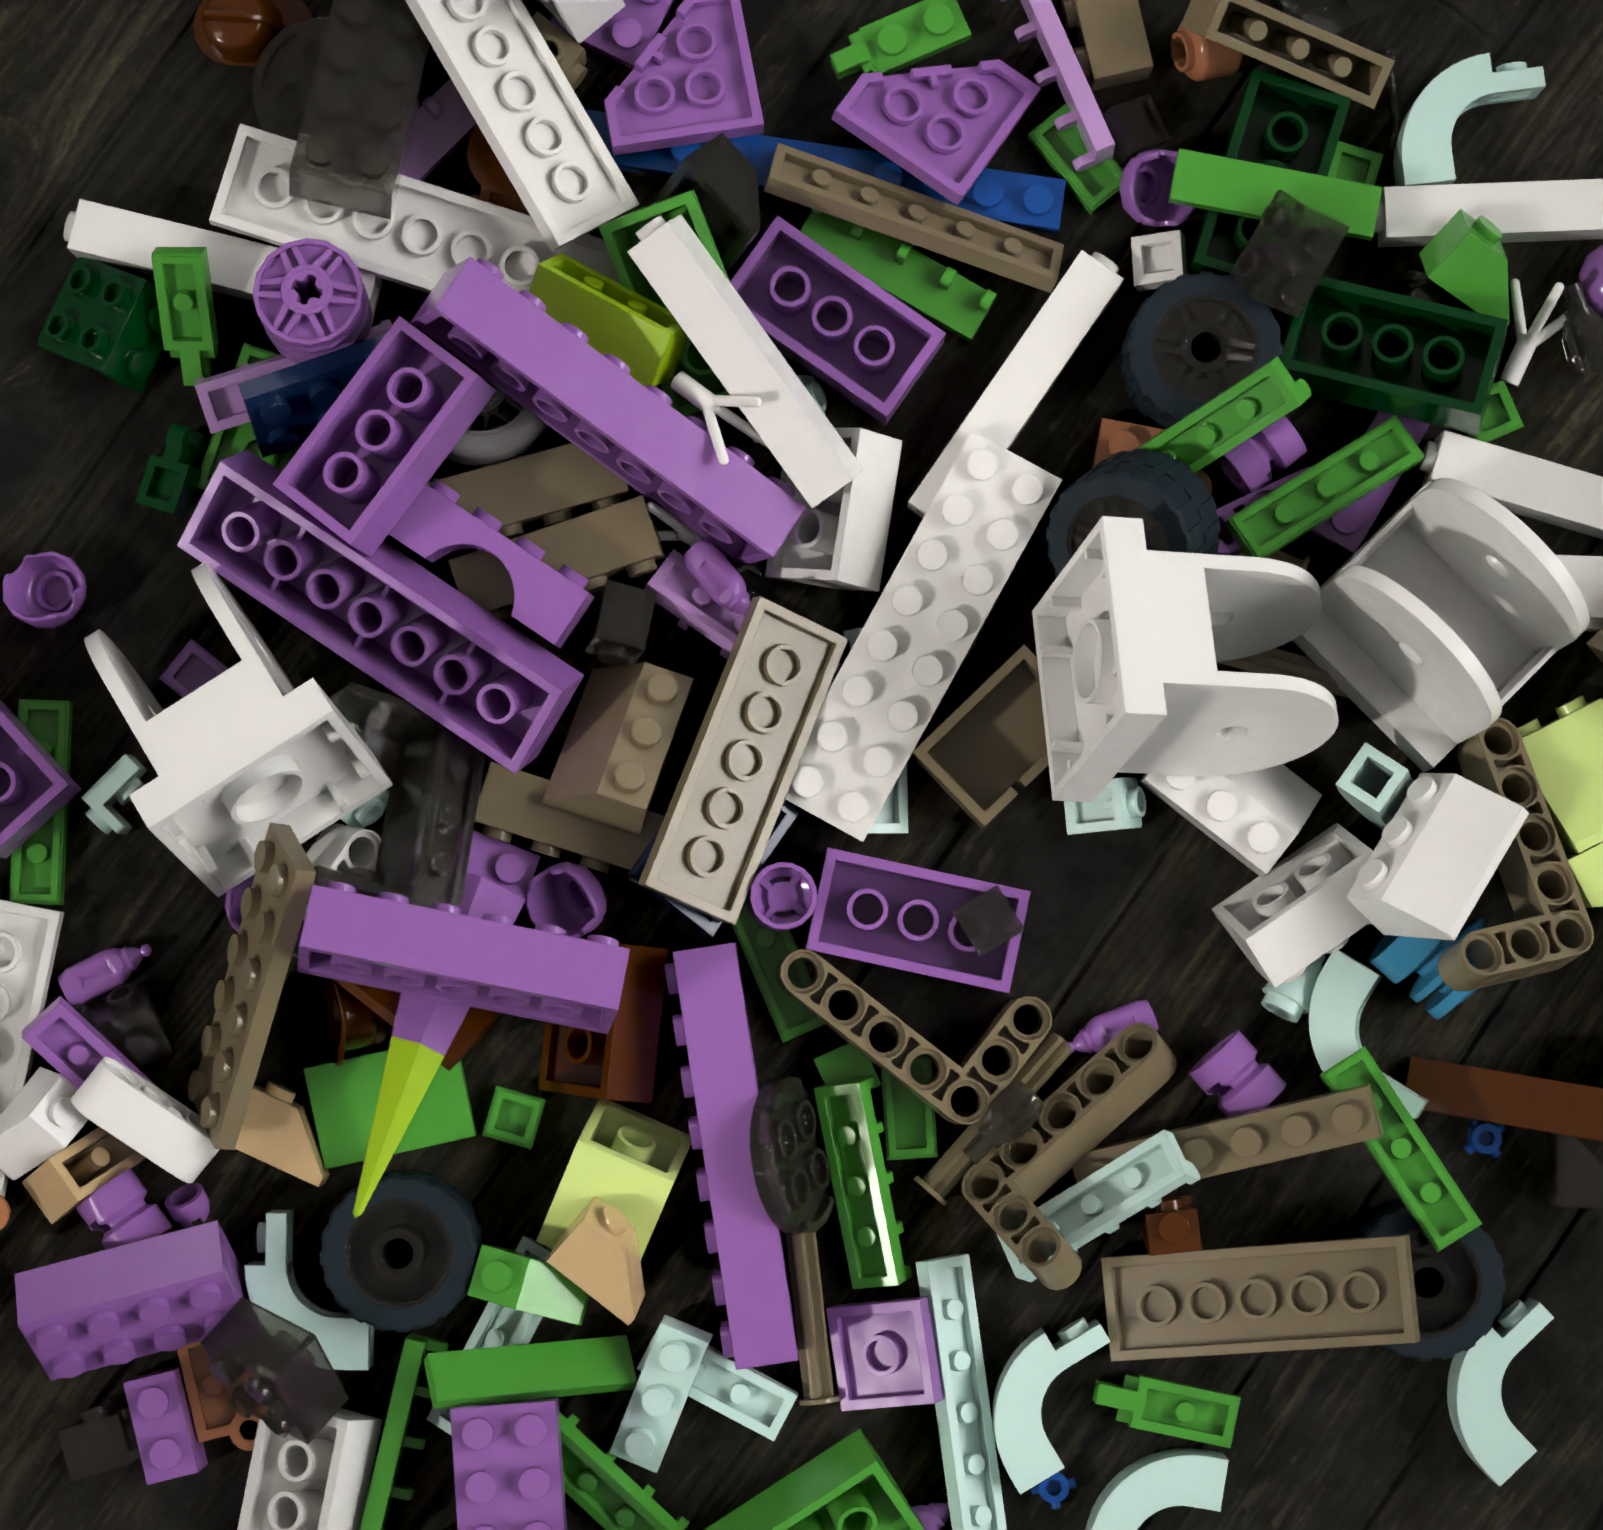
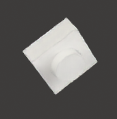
M1181 230L1131 237L1134 287L1138 291L1156 289L1165 282L1169 283L1175 280L1177 276L1188 273L1185 235Z

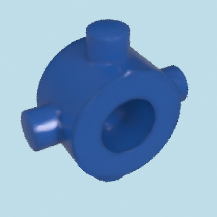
M1471 1119L1468 1122L1471 1127L1467 1136L1468 1144L1464 1146L1466 1152L1469 1155L1475 1151L1482 1154H1490L1493 1159L1501 1155L1499 1147L1502 1143L1501 1132L1505 1130L1503 1124L1496 1123L1493 1125Z
M1059 1471L1032 1487L1031 1493L1032 1495L1040 1494L1045 1501L1051 1503V1509H1059L1062 1507L1061 1501L1067 1497L1069 1489L1076 1488V1482L1074 1478L1067 1479Z

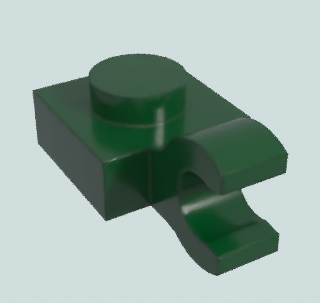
M172 423L166 436L163 456L159 457L150 454L135 503L186 518L201 470L191 466V463L203 454L207 444V435Z

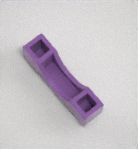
M436 478L430 486L426 484L389 532V535L432 564L452 552L466 549L481 550L498 557L507 568L514 587V604L511 616L561 649L595 598L588 591L584 590L589 580L564 563L557 572L541 561L546 554L543 549L522 535L519 536L515 543L498 532L503 526L502 522L480 507H477L474 513L470 514L455 504L461 495Z

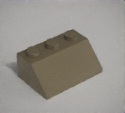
M646 662L592 669L542 803L641 836L686 712L694 678Z

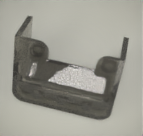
M351 682L331 696L330 700L354 730L361 732L360 737L374 753L393 785L389 791L381 836L382 841L379 847L375 872L355 867L342 873L317 865L314 867L317 873L313 884L324 886L325 882L336 881L355 887L358 894L377 897L380 892H391L407 897L409 904L430 908L432 903H445L458 907L463 897L486 754L408 701Z

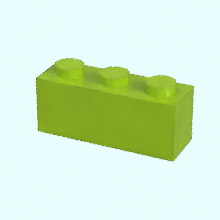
M560 253L538 264L529 293L539 298L546 305L545 313L560 324L567 322L579 328L589 338L587 344L600 354L608 353L622 360L631 370L629 375L643 386L652 385L656 387L673 377L688 336L668 309L564 253Z

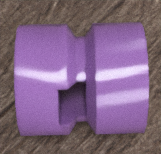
M1283 416L1216 459V462L1229 480L1244 495H1248L1264 487L1272 480V469L1286 470L1305 455L1307 449L1294 426L1286 416Z
M778 862L766 866L754 877L747 894L746 904L751 917L759 926L770 931L785 932L802 925L812 915L817 904V889L813 878L804 868L794 863Z
M1239 1030L1234 1031L1213 1047L1188 1073L1207 1095L1217 1094L1219 1096L1217 1107L1226 1117L1266 1108L1287 1085L1268 1063L1258 1064L1255 1061L1257 1050Z
M132 1168L107 1182L75 1207L91 1231L102 1230L104 1236L101 1245L105 1250L163 1235L173 1227L157 1204H147L144 1201L148 1191Z

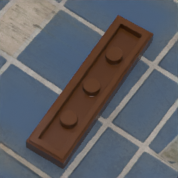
M1413 1056L1410 1058L1406 1087L1429 1100L1423 1109L1424 1111L1603 1142V1088Z

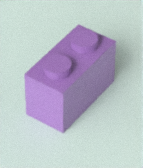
M181 1365L135 1375L125 1381L123 1385L147 1485L198 1473L208 1464L203 1442L198 1443Z

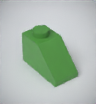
M1460 209L1419 253L1426 275L1430 280L1477 313L1507 319L1508 326L1510 324L1508 259L1500 242L1503 235L1484 216L1474 219Z
M484 1244L481 1246L467 1294L468 1296L514 1310L580 1326L582 1325L590 1297L580 1287L546 1262L547 1260L504 1247Z

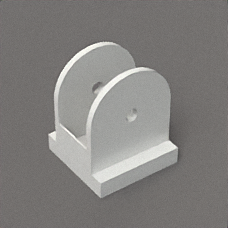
M1439 478L1432 483L1428 481L1418 489L1320 587L1322 610L1319 618L1306 632L1292 641L1321 670L1326 671L1336 681L1337 686L1424 773L1434 768L1457 744L1489 728L1500 717L1502 706L1556 651L1574 642L1587 629L1590 617L1586 601L1573 577L1551 549L1524 522L1499 502L1475 487L1455 479Z
M1102 516L1032 610L1052 800L1093 802L1118 772L1220 776L1262 770L1302 757L1329 740L1338 727L1339 719L1336 700L1326 688L1315 682L1288 675L1217 671L1216 663L1245 658L1272 650L1306 632L1317 621L1322 610L1320 587L1313 575L1299 566L1269 558L1147 550L1143 519Z
M203 562L191 570L192 575L213 614L240 656V662L163 710L127 658L103 631L96 630L85 637L84 642L99 675L158 774V777L131 793L129 797L147 828L219 897L255 874V850L259 841H265L270 822L290 825L300 844H302L393 784L374 753L314 678H311L297 688L293 687L235 597L207 562Z

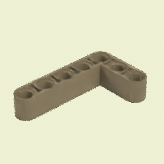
M1499 717L1486 730L1461 742L1458 745L1457 758L1464 778L1508 799L1504 794L1505 792L1511 799L1510 801L1524 807L1529 813L1497 867L1517 921L1472 931L1441 954L1438 961L1439 975L1446 985L1459 992L1471 991L1558 970L1588 951L1594 940L1593 926L1522 737L1515 725L1509 720ZM1486 744L1491 748L1493 753L1487 748ZM1521 839L1526 842L1529 849L1523 844ZM1539 887L1544 890L1546 896L1541 893ZM1557 935L1563 940L1564 945L1559 941ZM1512 945L1517 948V950L1520 953V956H1518L1514 952ZM1466 955L1472 958L1476 968L1469 963Z
M800 949L787 954L780 960L776 968L778 986L785 994L871 1060L923 1103L927 1104L937 1114L953 1124L970 1125L979 1122L1040 1045L1052 1026L1050 1008L1041 999L1025 996L1010 1000L1002 1007L958 1065L825 959L811 950ZM796 959H803L813 967L814 979L807 988H798L789 980L788 968ZM836 991H844L853 998L855 1004L854 1012L847 1020H839L830 1013L828 1007L829 999ZM1022 1005L1030 1007L1037 1017V1025L1034 1031L1028 1035L1019 1032L1013 1022L1016 1010ZM877 1023H884L890 1026L894 1032V1044L887 1052L875 1050L870 1043V1031ZM991 1046L1000 1048L1006 1057V1066L998 1075L988 1073L982 1064V1056L985 1050ZM918 1055L929 1057L935 1066V1074L932 1080L926 1084L916 1082L910 1073V1065ZM962 1086L970 1089L975 1097V1106L972 1112L963 1117L956 1114L951 1106L953 1092Z
M1139 1022L1123 1029L979 1159L963 1177L961 1183L962 1193L968 1202L1031 1273L1048 1289L1061 1290L1072 1285L1080 1275L1082 1262L1075 1249L1033 1203L1173 1076L1177 1066L1176 1057L1154 1027L1147 1023Z

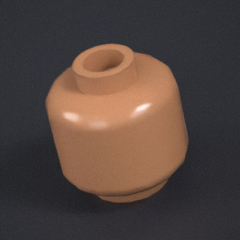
M1180 25L1177 32L1171 38V55L1174 65L1180 72H1184L1187 77L1195 82L1233 75L1238 72L1243 64L1244 54L1183 29Z

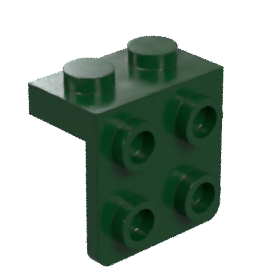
M79 257L74 262L59 296L45 321L38 337V345L53 354L93 369L125 388L141 394L164 347L155 285L146 279L96 260Z

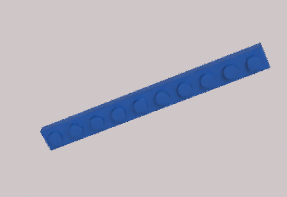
M585 109L615 163L621 170L764 190L772 156L777 144L781 143L955 205L880 152L785 138L750 135L613 156L605 112ZM985 168L957 207L1017 228L1058 233L1066 180Z

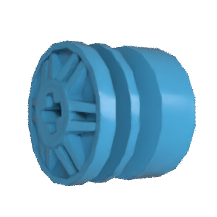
M1476 917L1462 927L1455 941L1384 935L1370 954L1368 962L1395 984L1411 975L1414 971L1418 973L1419 977L1415 981L1409 997L1418 1003L1435 990L1427 1002L1425 1011L1438 1020L1456 1005L1467 1000L1477 990L1459 992L1446 985L1439 975V957L1447 948L1468 933L1486 928L1488 922L1483 917ZM1466 955L1469 963L1476 968L1472 958Z

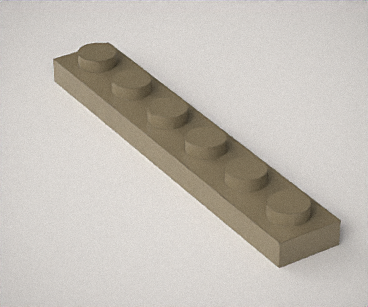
M778 143L766 178L764 192L1049 293L1052 292L1058 280L1064 244L787 145Z
M1370 1083L1168 1130L1173 1133L1185 1160L1193 1163L1198 1170L1200 1179L1381 1138L1384 1134ZM1157 1133L1092 1149L1072 1168L1076 1183Z

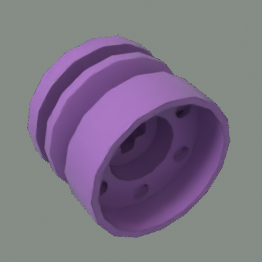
M305 238L283 244L266 257L257 271L253 288L257 315L269 339L284 357L298 364L366 340L370 332L373 313L360 272L345 251L328 241ZM313 289H317L320 298L311 297L307 304H303L300 296H310Z

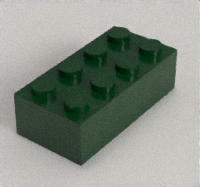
M1253 68L1246 81L1223 157L1328 176L1352 98ZM1206 210L1187 272L1190 275L1200 274L1201 271L1213 272V274L1223 276L1227 274L1235 277L1237 281L1245 285H1250L1257 291L1256 293L1260 297L1283 304L1292 292L1311 230Z
M1306 272L1284 344L1283 357L1280 360L1294 381L1299 378L1306 381L1311 389L1312 396L1479 436L1505 344L1508 320Z

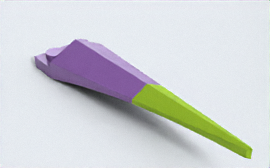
M445 819L424 871L418 906L430 908L432 903H445L460 908L462 915L482 919L484 914H500L512 918L515 922L526 901L527 884L533 878L541 856L498 839L482 835L480 832ZM400 993L354 1204V1218L363 1214L470 1008L469 1006Z

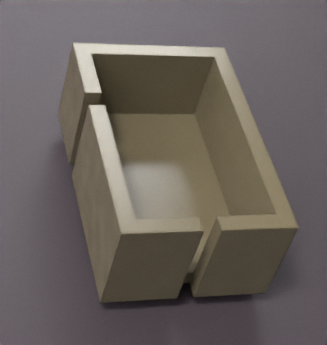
M1025 644L911 754L916 762L981 829L1018 795L1011 787L1014 783L1021 789H1024L1049 765L1037 657Z

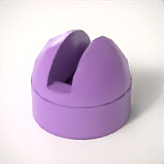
M199 1183L183 1185L170 1193L165 1200V1207L171 1218L181 1227H193L192 1222L199 1218L204 1223L210 1213L209 1198Z

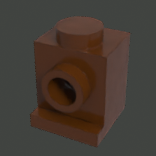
M1190 1194L1162 1197V1203L1156 1207H1145L1140 1211L1144 1251L1148 1255L1157 1256L1202 1250L1197 1208L1191 1205Z

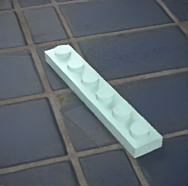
M953 1254L916 1262L920 1297L928 1296L943 1400L935 1403L952 1530H1007L969 1254Z

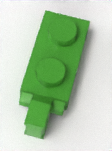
M923 0L859 28V31L848 36L851 43L850 46L830 55V63L838 80L861 70L864 73L882 72L883 76H887L971 39L972 33L957 0Z
M156 247L152 252L151 259L164 350L170 352L171 358H180L184 386H195L194 379L211 376L210 358L218 356L219 338L207 247Z
M1125 1374L1123 1385L1096 1380L1092 1401H1095V1404L1117 1408L1116 1420L1128 1423L1127 1425L1131 1428L1225 1448H1231L1241 1397L1236 1394L1142 1374L1137 1376Z

